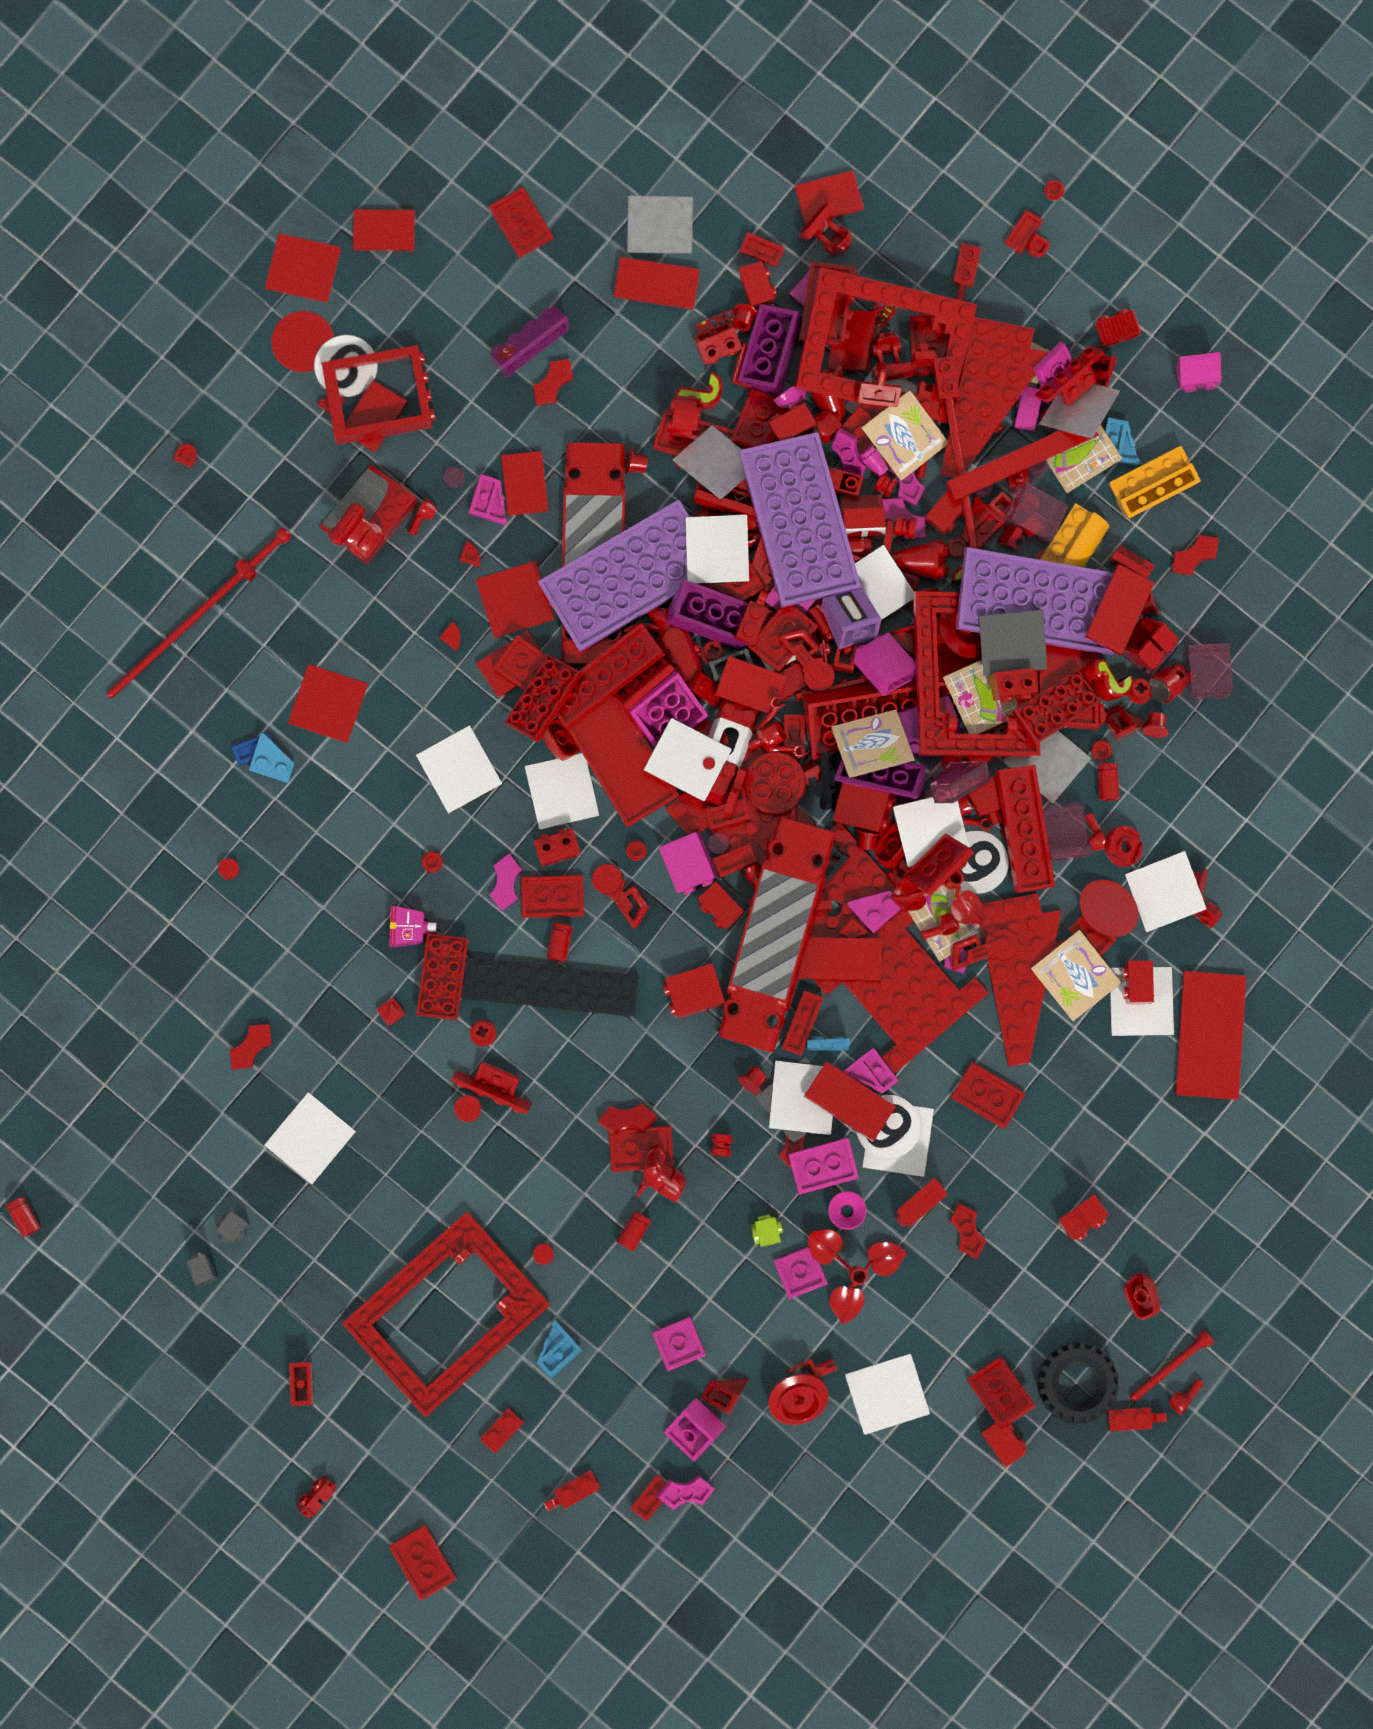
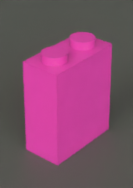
M889 632L883 636H877L872 642L866 645L863 644L856 649L853 662L883 696L916 679V663Z
M700 831L659 847L677 893L683 892L684 895L696 891V886L701 884L703 887L715 883L713 879L719 877Z

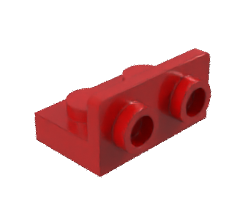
M1121 545L1109 562L1114 566L1120 564L1146 579L1154 569L1152 563Z

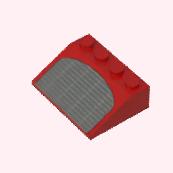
M370 465L319 528L329 535L331 529L335 527L352 502L362 505L366 511L363 515L366 521H373L382 529L384 534L376 549L367 559L357 557L367 565L416 507L418 501L404 487ZM345 543L342 544L348 550L349 546Z

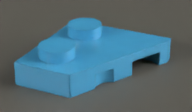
M1108 418L1105 432L1123 458L1118 462L1138 466L1139 458L1136 454L1129 422Z
M261 732L249 771L288 783L294 762Z
M814 1036L811 1037V1040H807V1050L848 1051L850 1047V1039H845V1037L824 1039V1037Z
M555 1320L552 1323V1329L545 1340L543 1351L540 1353L537 1363L552 1379L578 1356L582 1349Z

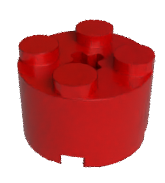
M677 395V399H672L670 411H674L673 419H669L668 431L671 432L672 436L690 439L697 438V435L693 434L694 431L699 429L702 407H698V403H702V399Z

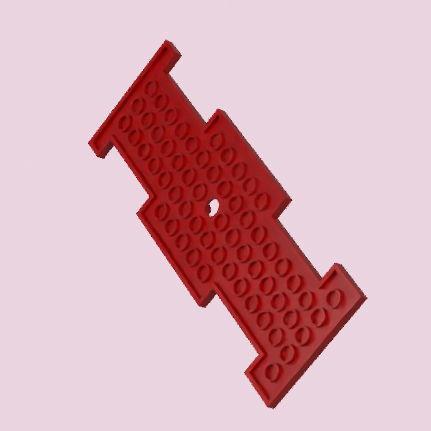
M757 732L752 735L751 741L758 738ZM762 745L753 750L748 746L741 766L748 768L757 758L769 752ZM743 785L738 800L745 799L750 819L718 828L711 832L728 851L750 842L758 862L763 866L764 860L767 858V837L775 834L779 817L789 819V811L781 814H769L759 810L748 799ZM685 792L669 805L666 811L683 831L689 835L698 831L702 833L707 828L710 829L705 810L720 805L706 800L702 801ZM797 805V821L816 827ZM838 823L830 830L836 833L833 844H837L840 847L839 850L844 854H849L851 857L824 887L821 898L825 897L827 901H837L841 905V912L837 916H829L826 912H817L810 937L846 938L838 932L854 918L868 931L860 938L882 939L881 981L812 980L826 996L841 983L846 986L896 1044L882 1057L895 1074L982 1000L988 992L976 978L971 980L960 991L906 930L914 922L907 910L901 909L874 934L847 906L848 902L887 891L893 893L895 887L864 849L857 847V841L844 826ZM821 855L816 856L815 864L820 861ZM834 855L830 858L835 864L839 861ZM754 895L746 901L747 905L750 908L752 905Z

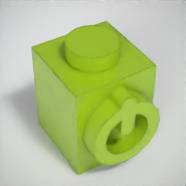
M770 1215L758 1217L759 1221L751 1225L755 1245L760 1244V1247L781 1243L779 1234L783 1233L781 1222H776L775 1217L771 1218Z

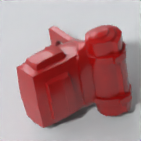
M352 502L335 527L331 529L328 537L333 544L341 546L345 543L349 546L348 550L360 559L362 557L367 559L376 549L384 534L382 529L373 521H366L363 517L366 511L362 505Z
M654 1145L648 1152L647 1163H645L643 1169L645 1178L639 1184L636 1196L639 1197L647 1186H651L661 1195L676 1202L686 1186V1178L678 1169H673L665 1163L666 1152L662 1145Z

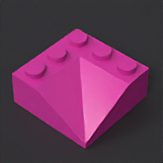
M675 670L629 710L637 726L654 748H656L671 718L693 729L708 716Z

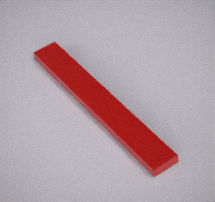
M1060 430L946 482V485L953 500L956 501L1094 439L1099 435L1096 431L1093 438H1088Z

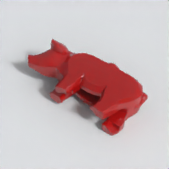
M656 607L648 612L652 622L660 629L659 636L654 640L665 653L671 666L686 685L689 686L696 671L704 674V669L698 655L701 653L697 641L693 642L689 631L665 623L669 608Z

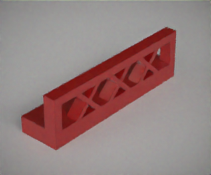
M700 483L695 494L694 503L732 515H747L748 520L758 523L754 507L740 503L745 499L752 501L750 494L732 489L729 494H732L735 501L726 498L720 500L717 496L702 491L704 486Z

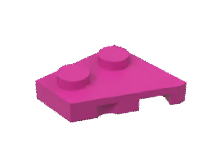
M480 475L468 514L506 526L507 518L505 517L500 480Z
M891 891L847 903V906L873 934L902 909L892 900Z
M872 1048L843 1071L854 1080L880 1093H884L899 1081L875 1048Z

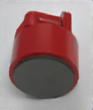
M1181 664L1166 667L1149 679L1150 692L1159 702L1169 703L1183 692V688L1194 680L1196 674L1194 672L1189 673Z

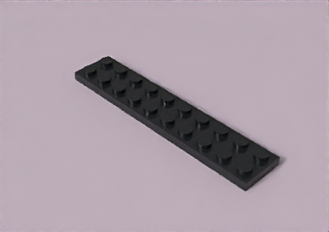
M466 957L461 999L634 1017L639 976Z

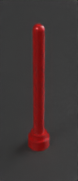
M1203 1329L1197 1334L1198 1337L1191 1346L1130 1395L1131 1400L1136 1401L1200 1348L1204 1349L1206 1346H1211L1214 1343L1213 1339Z

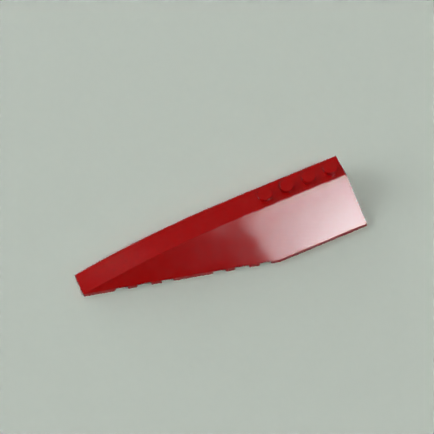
M916 679L885 696L872 683L802 694L811 759H821V752L840 751L831 728L832 726L892 710L900 712L916 706ZM939 680V697L948 694L957 718L961 719L945 681Z

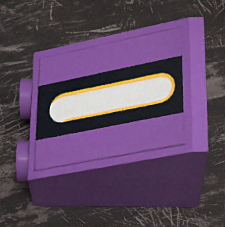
M862 587L823 598L821 609L838 649L877 637L881 617Z

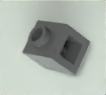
M231 1211L227 1217L223 1215L216 1224L218 1226L216 1231L220 1233L218 1238L226 1244L229 1242L233 1244L236 1242L240 1243L246 1236L245 1230L250 1224Z

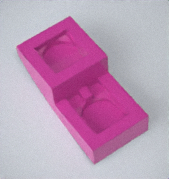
M1026 387L1021 395L1014 428L1030 432L1035 431L1041 400L1036 399L1035 393L1040 389Z

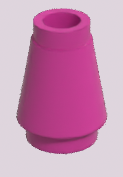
M872 445L860 454L861 461L877 473L878 476L883 475L888 470L878 449Z

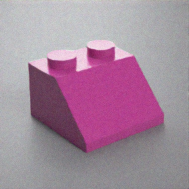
M1220 352L1179 357L1175 367L1179 391L1184 390V392L1188 393L1196 391V388L1212 390L1219 386L1221 382Z
M695 1398L668 1427L664 1434L695 1461L721 1434L726 1426Z

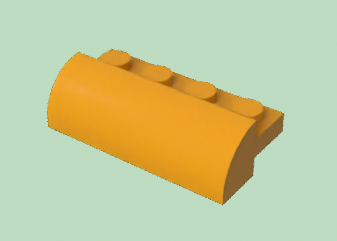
M1179 446L1108 484L1117 500L1116 503L1119 509L1129 519L1201 482L1193 464H1190L1182 446Z
M1075 503L1040 560L1084 568L1109 529V524L1095 512L1091 513Z

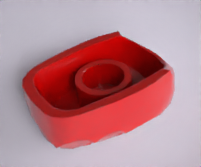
M553 719L542 739L559 760L565 761L576 755L580 750L561 721Z
M897 823L889 826L873 849L877 861L883 867L889 869L897 867L905 857Z
M1146 1273L1133 1275L1124 1287L1126 1299L1133 1313L1140 1320L1157 1315L1161 1311L1160 1300L1152 1278Z

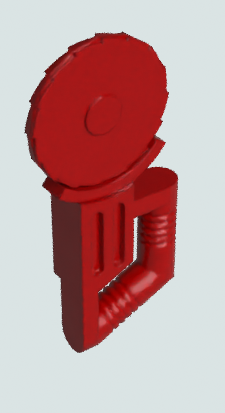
M801 628L779 635V639L803 666L802 672H804L806 685L814 691H825L830 688L835 678L834 671L828 663L823 662L824 658L814 659L811 656L821 647L807 630ZM802 637L812 650L808 652L802 644L791 646L788 640Z
M611 864L599 866L592 875L594 888L599 893L606 895V898L611 897L632 928H637L648 911L649 905L636 886L623 892L625 880H622V874L616 866ZM629 895L633 896L640 907L633 920L628 914L633 907L627 898Z
M1001 929L992 933L991 936L988 935L984 945H981L977 934L952 944V970L961 969L988 957H991L993 960L995 958L1001 960L1010 959L1018 951V938L1010 930ZM976 944V948L967 952V961L960 963V949Z

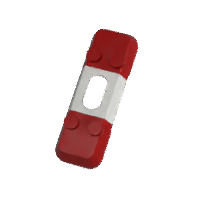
M722 698L708 737L719 742L724 729L728 727L735 728L739 733V737L733 753L725 761L705 799L706 801L717 805L727 802L738 769L741 767L748 749V743L751 741L759 719L760 710ZM711 757L705 758L703 767L707 770L713 769L715 767V760Z

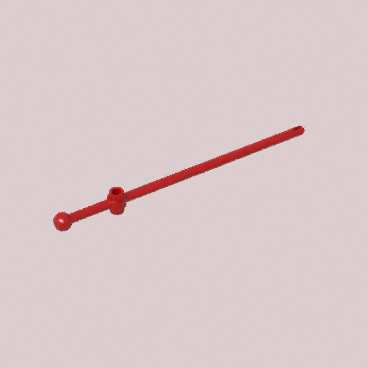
M279 528L276 531V537L250 561L246 562L243 558L240 559L234 566L237 569V573L107 692V697L113 698L241 579L253 580L257 575V572L254 570L255 567L279 544L289 542L291 534L285 528Z

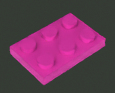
M848 1138L787 1154L799 1195L859 1178Z

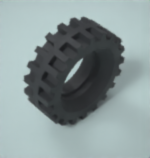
M1076 1343L1062 1346L1049 1355L1039 1371L1037 1386L1040 1399L1046 1406L1045 1408L1056 1418L1068 1423L1083 1424L1097 1420L1111 1409V1406L1117 1399L1119 1375L1114 1367L1115 1364L1104 1351L1102 1352L1093 1345ZM1073 1364H1083L1089 1367L1097 1379V1390L1094 1396L1087 1402L1080 1404L1072 1403L1065 1399L1058 1385L1062 1371Z

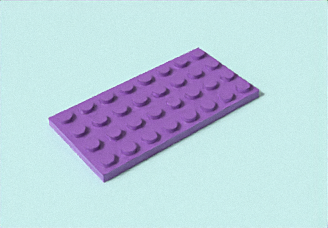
M819 433L739 450V456L781 608L861 588Z
M679 499L538 581L539 586L579 652L674 598L682 580H687L686 517H689Z
M967 547L964 551L956 629L980 633L979 616L1043 610L1045 644L1114 655V652L1085 637L1113 573Z

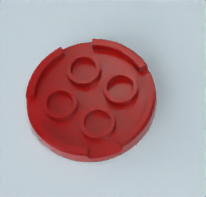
M781 752L765 753L748 767V772L744 779L745 793L750 802L759 810L769 814H781L793 809L801 801L806 788V777L801 765L791 756Z

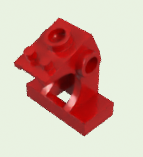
M830 203L822 204L798 235L803 240H808L812 236L816 237L824 245L823 248L826 252L839 256L841 252L845 253L849 249L853 238H851V232L844 226L837 227L830 220L829 215L835 208ZM826 226L835 233L830 240L821 233Z
M894 331L878 334V339H873L871 349L872 355H876L877 363H883L887 370L886 382L910 378L914 371L911 362L902 363L900 361L898 351H901V343L898 335H894ZM892 354L894 363L885 365L882 355ZM876 368L872 370L871 380L877 383L879 375Z

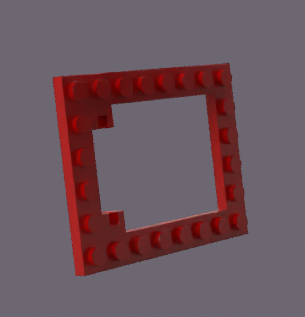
M822 267L819 269L794 389L858 403L859 381L820 373L836 293L931 315L932 319L929 330L935 333L949 334L944 358H954L958 388L960 387L977 304ZM922 381L918 382L916 395H913L933 421L949 424L945 400L938 401L936 385H928ZM901 391L900 397H902L906 392ZM957 398L953 399L954 406L956 405ZM864 404V405H868V406H872V407H877V408H881V409H886V408L889 407V406H881V405H873V404Z
M915 591L913 593L919 755L1041 756L1040 743L1036 746L1014 715L1005 714L1003 717V722H1008L1004 735L955 734L957 729L956 715L940 713L936 614H958L960 592ZM1035 670V675H1036V680H1037V686H1038L1037 670ZM1016 698V707L1018 708L1028 700L1020 701V698Z
M466 1212L342 1324L426 1418L544 1312L550 1304L473 1217ZM476 1252L511 1292L495 1306L505 1318L432 1384L426 1387L372 1325L449 1256L461 1266L469 1256Z

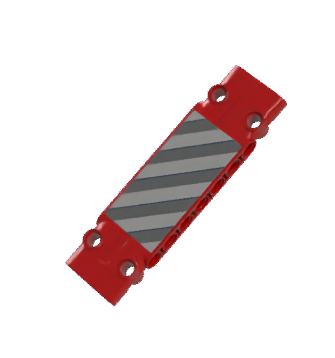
M566 444L562 567L625 531L624 444ZM572 471H578L580 476L573 479L569 474ZM617 471L621 476L618 479H612L610 474ZM562 624L561 661L571 667H585L622 638L621 629L615 631L618 634L616 639L610 640L605 637L579 652L573 640L566 637L567 630Z
M779 817L773 841L769 845V856L764 860L731 975L728 986L729 998L724 1004V1015L718 1033L719 1037L774 1053L780 1029L785 1023V1012L789 1010L826 882L825 870L830 864L829 856L835 839V832ZM781 843L784 846V851L779 855L776 847ZM817 855H821L823 858L820 866L815 864ZM734 1003L739 1007V1011L736 1014L731 1010V1006ZM773 1014L778 1019L775 1026L770 1023V1017Z

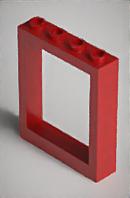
M418 345L321 362L336 445L433 428L432 421L435 420L433 408L429 409L428 402H431L432 399L430 389L426 390L425 388L428 377L427 371H422L421 364H424L425 360L423 351L419 352ZM412 357L422 415L346 429L336 371Z

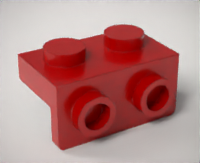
M1083 915L1068 930L1073 935L1080 930L1100 956L1117 940L1115 937L1097 932L1087 923Z

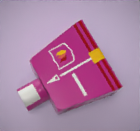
M391 906L390 947L424 943V934H436L437 922H425L424 912Z

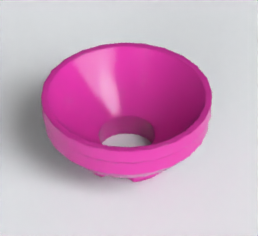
M794 385L777 397L774 403L782 408H790L794 404L803 401L806 398L807 391L794 389Z
M848 1191L837 1194L831 1200L828 1209L829 1217L833 1224L846 1230L858 1227L864 1221L867 1211L864 1200L858 1194ZM849 1205L853 1208V1215L846 1218L842 1216L841 1208L843 1206Z

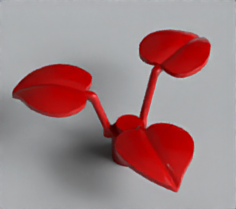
M967 859L941 886L944 885L950 890L956 889L955 897L957 899L951 903V914L957 922L965 925L983 924L985 922V914L979 897L969 890L963 891L959 896L960 885L964 881V876L960 870L966 866ZM905 879L898 882L892 893V900L897 906L907 911H917L926 905L925 892Z
M829 1229L812 1231L808 1238L809 1251L817 1262L827 1265L835 1257L849 1270L848 1277L853 1283L849 1285V1288L845 1286L837 1287L832 1291L829 1300L832 1311L842 1324H846L856 1317L864 1305L865 1299L862 1290L853 1287L862 1285L867 1281L869 1267L872 1265V1270L877 1275L889 1276L898 1269L906 1255V1251L894 1243L877 1242L868 1249L867 1255L871 1261L866 1264L864 1269L858 1265L851 1267L837 1254L843 1248L842 1238L837 1232Z

